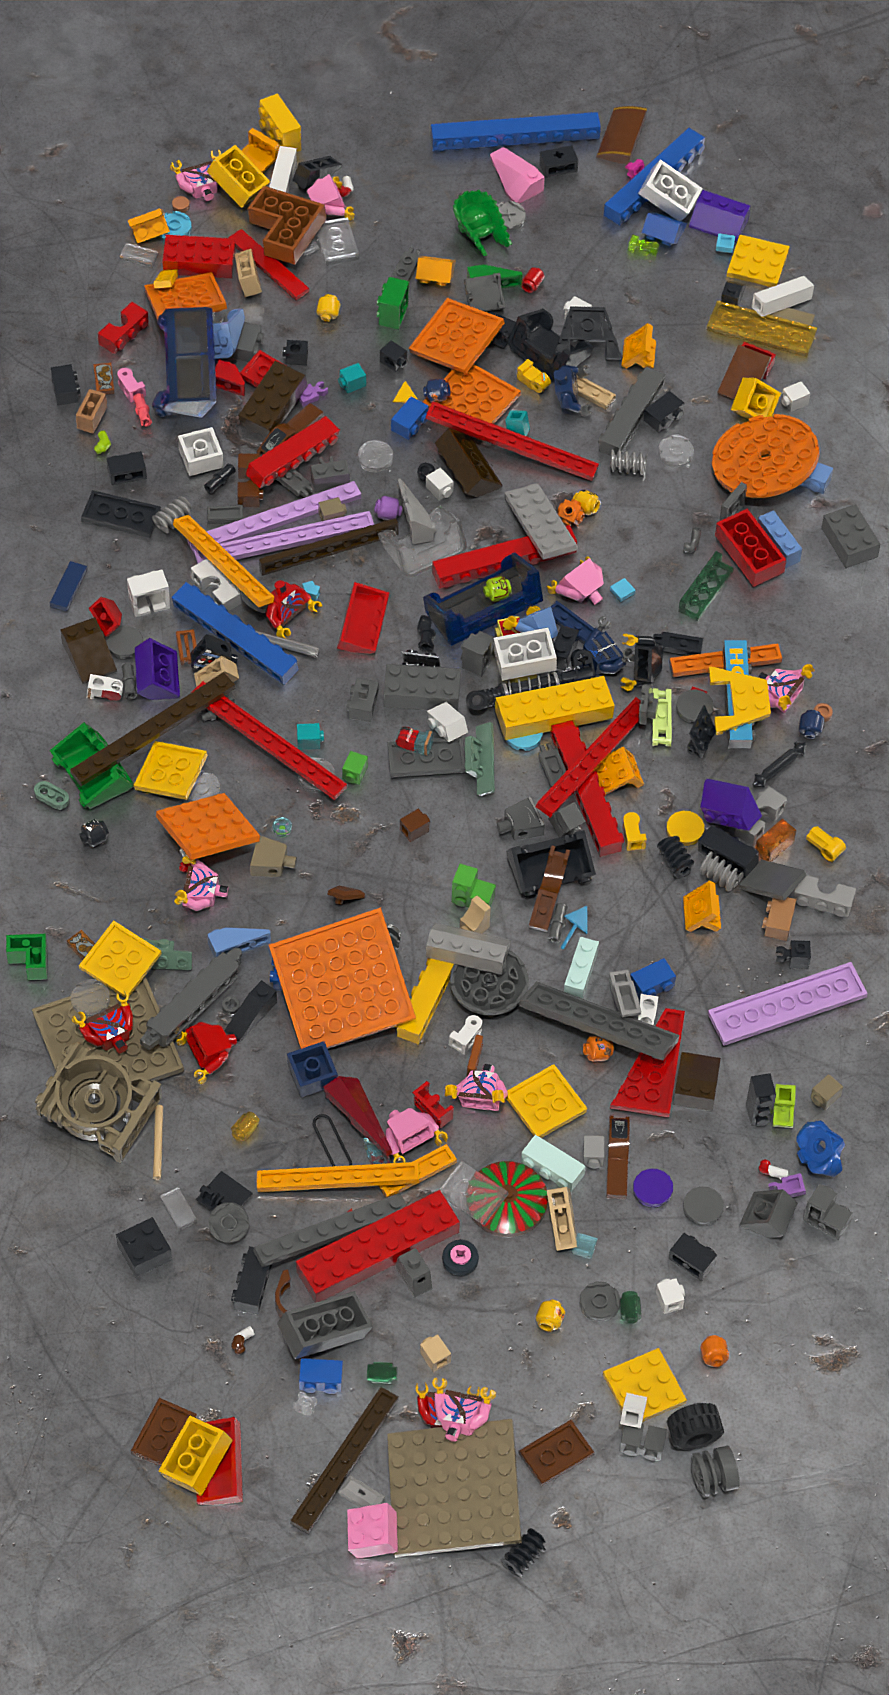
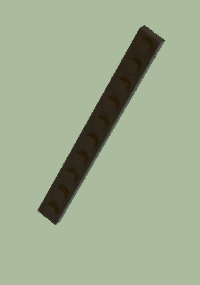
M225 673L220 674L71 768L70 774L83 786L233 691L235 684Z

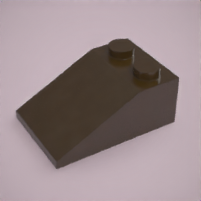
M95 617L60 629L62 644L82 684L89 682L90 674L107 676L117 672L108 645Z
M682 1052L673 1105L713 1111L721 1058Z

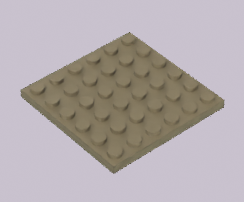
M146 976L127 1000L133 1015V1027L131 1032H129V1040L125 1041L128 1048L123 1053H118L114 1047L105 1051L102 1047L86 1042L79 1030V1024L72 1022V1016H75L78 1021L81 1020L78 1012H83L87 1019L116 1004L121 1006V1002L116 999L117 992L106 985L32 1009V1014L56 1072L59 1061L61 1059L64 1060L68 1055L66 1052L70 1044H75L77 1041L82 1044L83 1048H91L92 1053L96 1055L100 1053L102 1056L116 1061L124 1068L130 1079L141 1076L153 1082L154 1080L158 1081L184 1072L183 1064L173 1041L165 1047L157 1044L150 1050L140 1044V1039L147 1031L146 1024L151 1017H155L160 1011ZM119 994V998L121 1000H124L125 997ZM99 1073L98 1076H97L95 1079H91V1080H98V1078L100 1077L101 1073ZM120 1083L114 1089L116 1095L118 1094V1088L121 1086ZM77 1085V1086L73 1089V1091L71 1092L70 1097H69L68 1104H69L71 1110H73V1109H72V1095H73L75 1089H76L79 1085ZM91 1099V1100L89 1101V1103H93V1102H96V1101H99V1100H98V1099Z
M512 1419L488 1421L478 1429H475L470 1436L459 1434L455 1442L445 1437L447 1431L443 1427L387 1434L391 1507L397 1512L398 1552L394 1553L395 1558L522 1543L514 1423Z

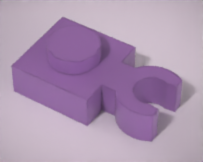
M323 381L318 382L314 387L308 384L298 399L303 407L318 401L319 396L328 394V388L320 389L324 387Z
M801 1173L781 1178L782 1183L780 1184L777 1182L768 1184L770 1190L784 1189L792 1198L806 1194Z

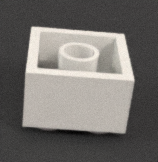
M212 427L178 436L179 451L189 476L224 467L223 453Z

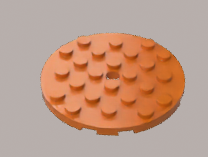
M774 414L773 417L759 415L748 418L749 421L741 425L739 423L735 424L720 437L713 449L712 467L719 483L730 492H733L743 482L747 485L746 497L751 498L772 497L796 488L811 475L819 459L818 440L811 431V428L797 418L782 414Z

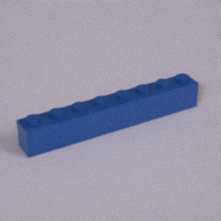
M691 128L684 131L604 204V216L619 226L624 221H628L635 211L637 212L645 202H648L647 199L638 193L651 169L659 160H662L680 173L684 166L691 163L695 156L703 152L705 137Z
M186 582L172 596L174 607L217 638L229 642L231 648L281 684L285 685L299 670L297 659L293 655L286 654L279 645L272 644L265 635L258 634L251 625L244 624L237 615L230 614L223 605L216 604L209 595L205 596L195 585L191 586Z

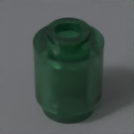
M634 1291L624 1292L620 1298L621 1319L626 1321V1323L633 1324L642 1318L641 1299L638 1293Z
M373 1362V1364H368L367 1381L393 1384V1379L397 1380L398 1369L394 1367L393 1363Z

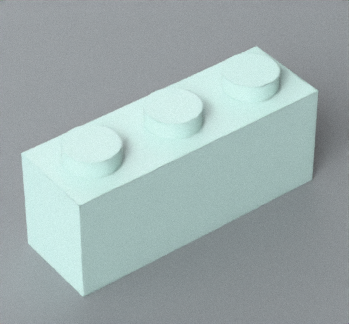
M580 937L564 985V992L582 999L584 998L598 955L599 941Z
M537 1135L531 1139L522 1151L521 1162L539 1172L544 1179H550L555 1182L559 1188L568 1187L570 1192H572L585 1175V1165Z

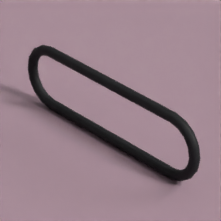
M319 1114L315 1116L312 1122L313 1127L332 1166H335V1164L315 1124L316 1120L319 1117H325L329 1120L342 1146V1149L349 1161V1166H351L352 1160L335 1128L332 1119L326 1114Z

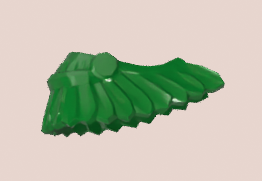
M465 191L458 199H455L453 205L459 231L465 233L474 242L483 257H486L487 253L480 242V238L487 237L490 234L493 235L496 242L507 248L511 246L512 242L509 239L510 235L507 232L505 221L499 212V207L496 205L497 200H493L492 195H489L487 191Z

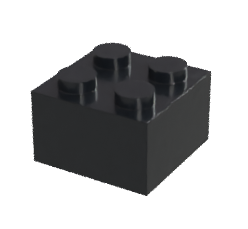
M153 1217L116 1234L117 1246L135 1278L172 1261L171 1248Z

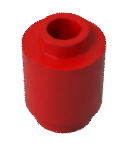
M535 267L530 268L522 279V289L527 293L536 291L545 278L543 271Z

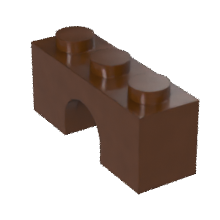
M238 454V479L249 480L247 482H238V505H243V508H260V500H263V489H260L246 475L249 463L259 458L260 454Z

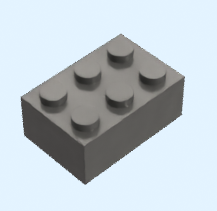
M856 504L823 516L821 529L845 568L878 558L881 544Z

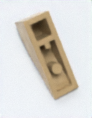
M249 249L236 253L238 277L245 297L255 296L262 292L252 250Z
M562 1187L547 1190L557 1251L577 1248L570 1189Z

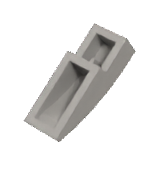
M629 970L609 972L610 988L620 1015L622 1017L641 1015L640 1004Z

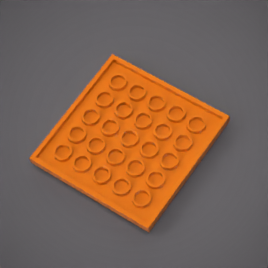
M381 908L269 945L301 1049L323 1041L327 1049L417 1019Z

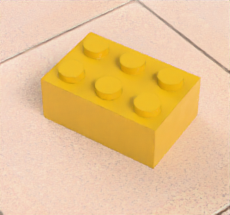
M278 93L259 100L260 108H258L260 120L258 122L260 128L265 130L267 137L279 143V147L297 148V152L301 151V126Z
M236 145L214 159L206 171L241 208L253 201L262 187L268 186L270 180Z
M189 1416L158 1471L168 1481L201 1496L230 1446L232 1439L223 1430Z

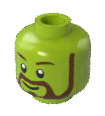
M503 576L488 579L486 586L483 587L485 597H489L492 602L505 600L512 592L509 580Z

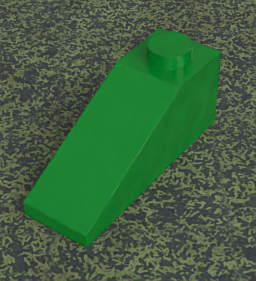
M485 264L467 267V279L500 273L502 289L520 287L522 284L523 274L519 271Z

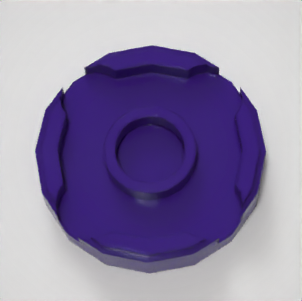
M646 1169L636 1176L633 1182V1194L642 1205L660 1207L671 1199L673 1182L670 1176L662 1170Z

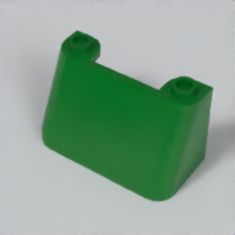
M83 722L49 751L53 755V762L58 767L62 766L66 769L80 790L79 802L83 807L91 809L129 791L134 787V783L120 762L83 786L70 774L71 768L108 746V743L98 731Z

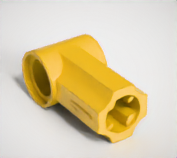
M814 826L806 836V840L821 850L822 856L830 862H833L846 850V845L840 838H832L818 826Z

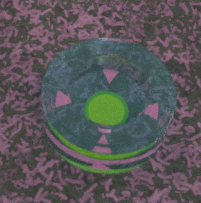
M280 817L274 820L273 832L275 835L285 837L291 833L292 823L288 818Z

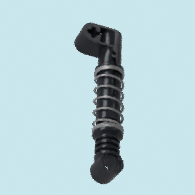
M576 649L570 656L572 670L561 673L554 671L551 675L547 673V676L539 677L538 675V678L533 679L528 677V680L524 681L518 679V682L511 684L508 681L509 687L503 682L499 683L495 688H490V690L487 688L485 691L484 689L471 691L466 697V703L474 710H481L487 708L488 705L489 707H492V704L495 706L496 697L596 678L592 656L586 650ZM580 654L585 656L582 663L588 664L589 667L577 669V666L582 665L577 660V658H580ZM479 695L481 698L480 703L473 705V697Z

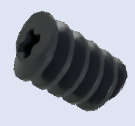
M679 836L662 839L657 844V848L660 849V853L667 861V865L676 878L685 877L691 872V867L694 865V860L690 859L691 855L687 853L686 848H683L684 844L679 842Z
M529 1528L527 1534L522 1535V1543L512 1546L510 1552H507L504 1556L505 1558H501V1561L512 1573L523 1576L521 1568L528 1570L529 1567L526 1562L530 1564L535 1563L532 1556L540 1558L538 1550L541 1552L546 1551L543 1546L546 1541L539 1532Z

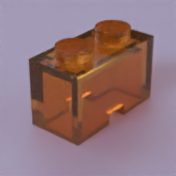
M782 818L756 841L755 849L759 851V857L762 860L772 862L779 856L781 851H785L794 843L796 829Z

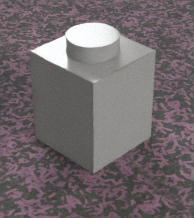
M584 1135L583 1165L589 1168L603 1167L604 1136Z

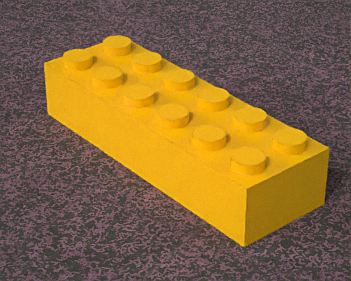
M601 676L496 697L495 713L504 739L510 740L551 731V725L573 720L575 726L613 719L615 705L605 677Z

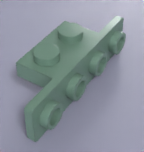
M488 722L476 726V738L473 736L465 737L466 773L477 778V795L479 796L495 791L493 723Z
M142 938L162 952L151 969H192L191 951L174 950V941L167 939L149 940Z

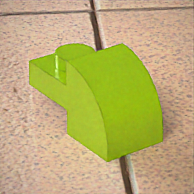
M776 1084L772 1127L793 1128L796 1085Z

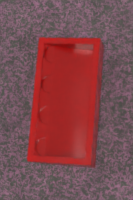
M354 582L337 649L355 653H375L389 592Z
M235 1417L205 1422L223 1430L232 1439V1442L201 1496L197 1494V1504L219 1505L243 1502L240 1422Z

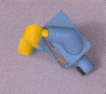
M530 606L526 611L527 616L519 619L518 623L514 616H509L503 623L504 628L511 630L514 626L515 630L521 633L549 628L551 639L558 634L551 606L541 610L538 606Z

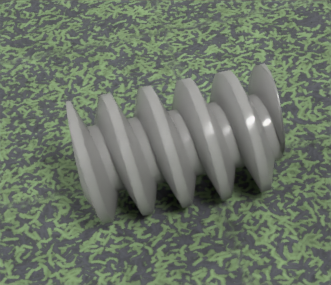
M612 449L610 460L612 472H615L618 467L619 473H622L625 468L627 474L632 469L634 475L640 470V474L643 476L646 471L648 453L645 458H643L642 452L636 457L634 451L631 456H629L628 451H625L624 455H622L621 450H618L615 455L614 449Z
M179 496L172 503H169L167 507L153 515L152 520L160 530L169 533V528L172 530L175 528L173 526L174 519L186 515L191 516V505L185 497Z
M710 852L702 863L700 873L702 875L707 874L708 879L713 878V882L719 883L720 887H725L726 891L733 890L742 880L744 873L742 872L737 875V868L730 871L731 864L724 867L726 861L722 860L718 863L719 856L712 859L713 852Z

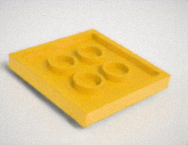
M739 235L726 276L764 286H776L779 283L790 246Z
M154 741L134 783V788L139 791L187 800L208 754L204 750Z
M113 920L80 963L79 969L121 996L126 997L124 991L129 996L132 994L161 956L162 952Z
M554 1064L507 1090V1101L533 1136L537 1135L540 1138L545 1137L587 1112L585 1104Z
M659 1348L603 1371V1377L621 1411L623 1410L626 1393L647 1397L642 1422L687 1403L685 1395Z

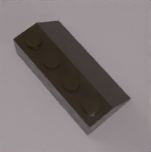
M448 428L435 442L438 453L444 457L446 465L454 472L455 479L461 483L462 489L467 495L480 497L503 487L470 435Z

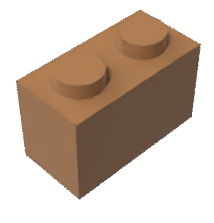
M89 389L76 414L77 429L94 434L107 409L105 393Z
M787 897L785 901L776 898L768 901L766 912L769 913V916L764 917L762 928L765 929L764 936L787 941L796 899Z

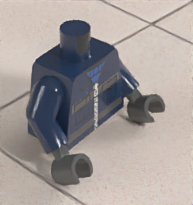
M564 365L554 371L555 393L562 409L580 412L581 416L586 417L592 413L589 411L592 406L586 404L581 407L579 404L577 376L579 378L588 376L589 373H586L585 369L589 367L584 365L577 368L576 366Z
M604 616L598 619L599 627H595L583 645V650L591 654L595 674H615L626 665L627 661L634 662L635 655L632 654L633 651L630 648L625 649L622 653L606 631L602 632L603 629H609L611 626L610 621L602 625L606 620ZM582 656V658L578 659V661L582 663V660L585 659V656ZM584 663L579 666V668L589 667L588 664Z

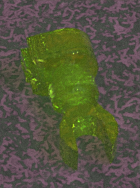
M634 234L628 246L629 251L633 252L637 246L640 250L644 249L650 255H656L659 248L658 243L645 242L643 239L639 240V236Z

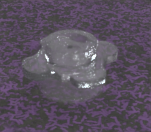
M302 1392L298 1395L299 1399L293 1404V1408L295 1411L309 1416L312 1414L314 1406L317 1405L318 1401L316 1397H309L306 1393Z

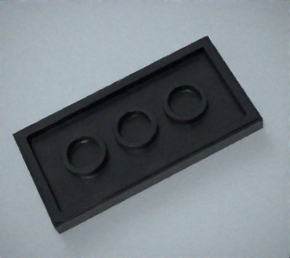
M92 490L82 513L81 522L150 538L155 527L152 516L161 511V506Z

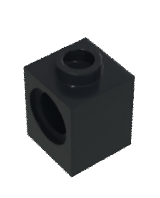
M287 340L286 347H283V357L286 358V365L307 366L308 341Z
M392 340L380 350V362L394 372H397L407 364V350Z

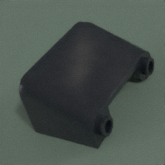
M544 308L518 316L508 340L510 348L523 359L532 361L533 366L539 371L546 373L551 380L554 381V371L564 365L577 367L591 355L594 346L587 341L578 342L576 347L570 344V351L565 349L562 353L555 352L560 336L551 330L554 323L553 317Z
M585 830L535 844L508 849L506 851L520 893H525V897L537 894L536 890L540 889L551 846H555V851L564 854L566 849L570 850L562 884L580 880V883L591 881V877L595 876L596 872Z

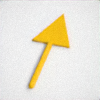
M404 381L393 402H404L405 404L410 397L417 399L406 381Z

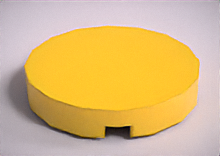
M679 811L668 819L666 832L668 837L679 836V842H682L684 846L696 844L704 834V823L696 813Z

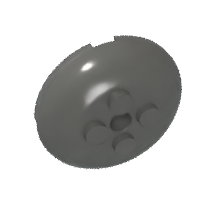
M509 950L502 975L454 964L451 970L450 984L455 998L466 1009L477 1014L492 1016L506 1013L519 1005L520 999L528 990L529 975L523 961Z

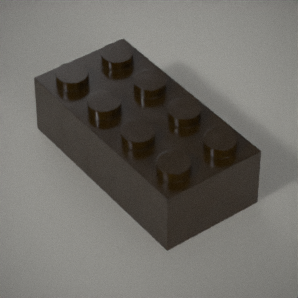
M274 361L239 413L240 425L266 438L276 426L284 422L308 386L306 375Z

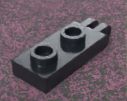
M669 632L653 635L657 645H663V651L684 655L701 654L703 638Z

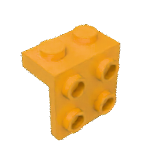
M252 128L248 131L249 143L241 151L263 173L276 161L279 143Z

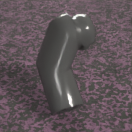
M692 528L691 542L684 543V552L693 553L700 542L701 528Z

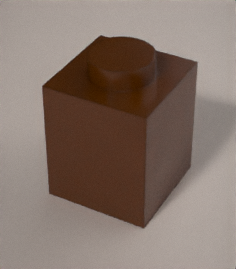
M418 808L400 819L399 830L411 843L429 832L430 819L427 814H423Z

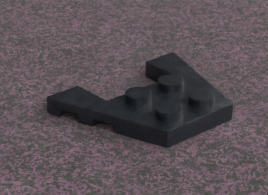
M570 306L555 352L562 353L565 349L570 351V341L605 342L606 360L621 361L622 354L619 351L617 339L612 331V325L606 308Z

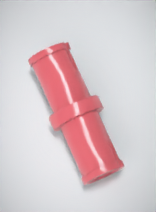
M141 393L135 394L133 401L135 402V412L139 416L140 423L144 427L150 426L152 423L149 415L150 409L145 402L144 395Z

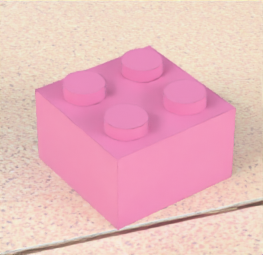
M388 1503L347 1510L348 1550L357 1559L398 1552L397 1512Z

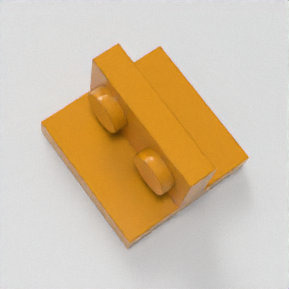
M161 208L128 220L137 243L170 232L164 211Z
M647 323L624 339L621 366L627 369L637 363L643 368H654L656 340L652 338V325Z
M708 881L683 896L685 928L687 931L692 932L701 926L715 932L721 929L719 895H716L714 882Z

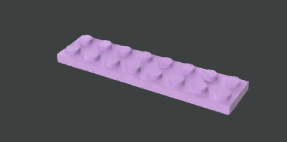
M852 962L710 1009L708 1010V1016L723 1046L864 999L868 993Z

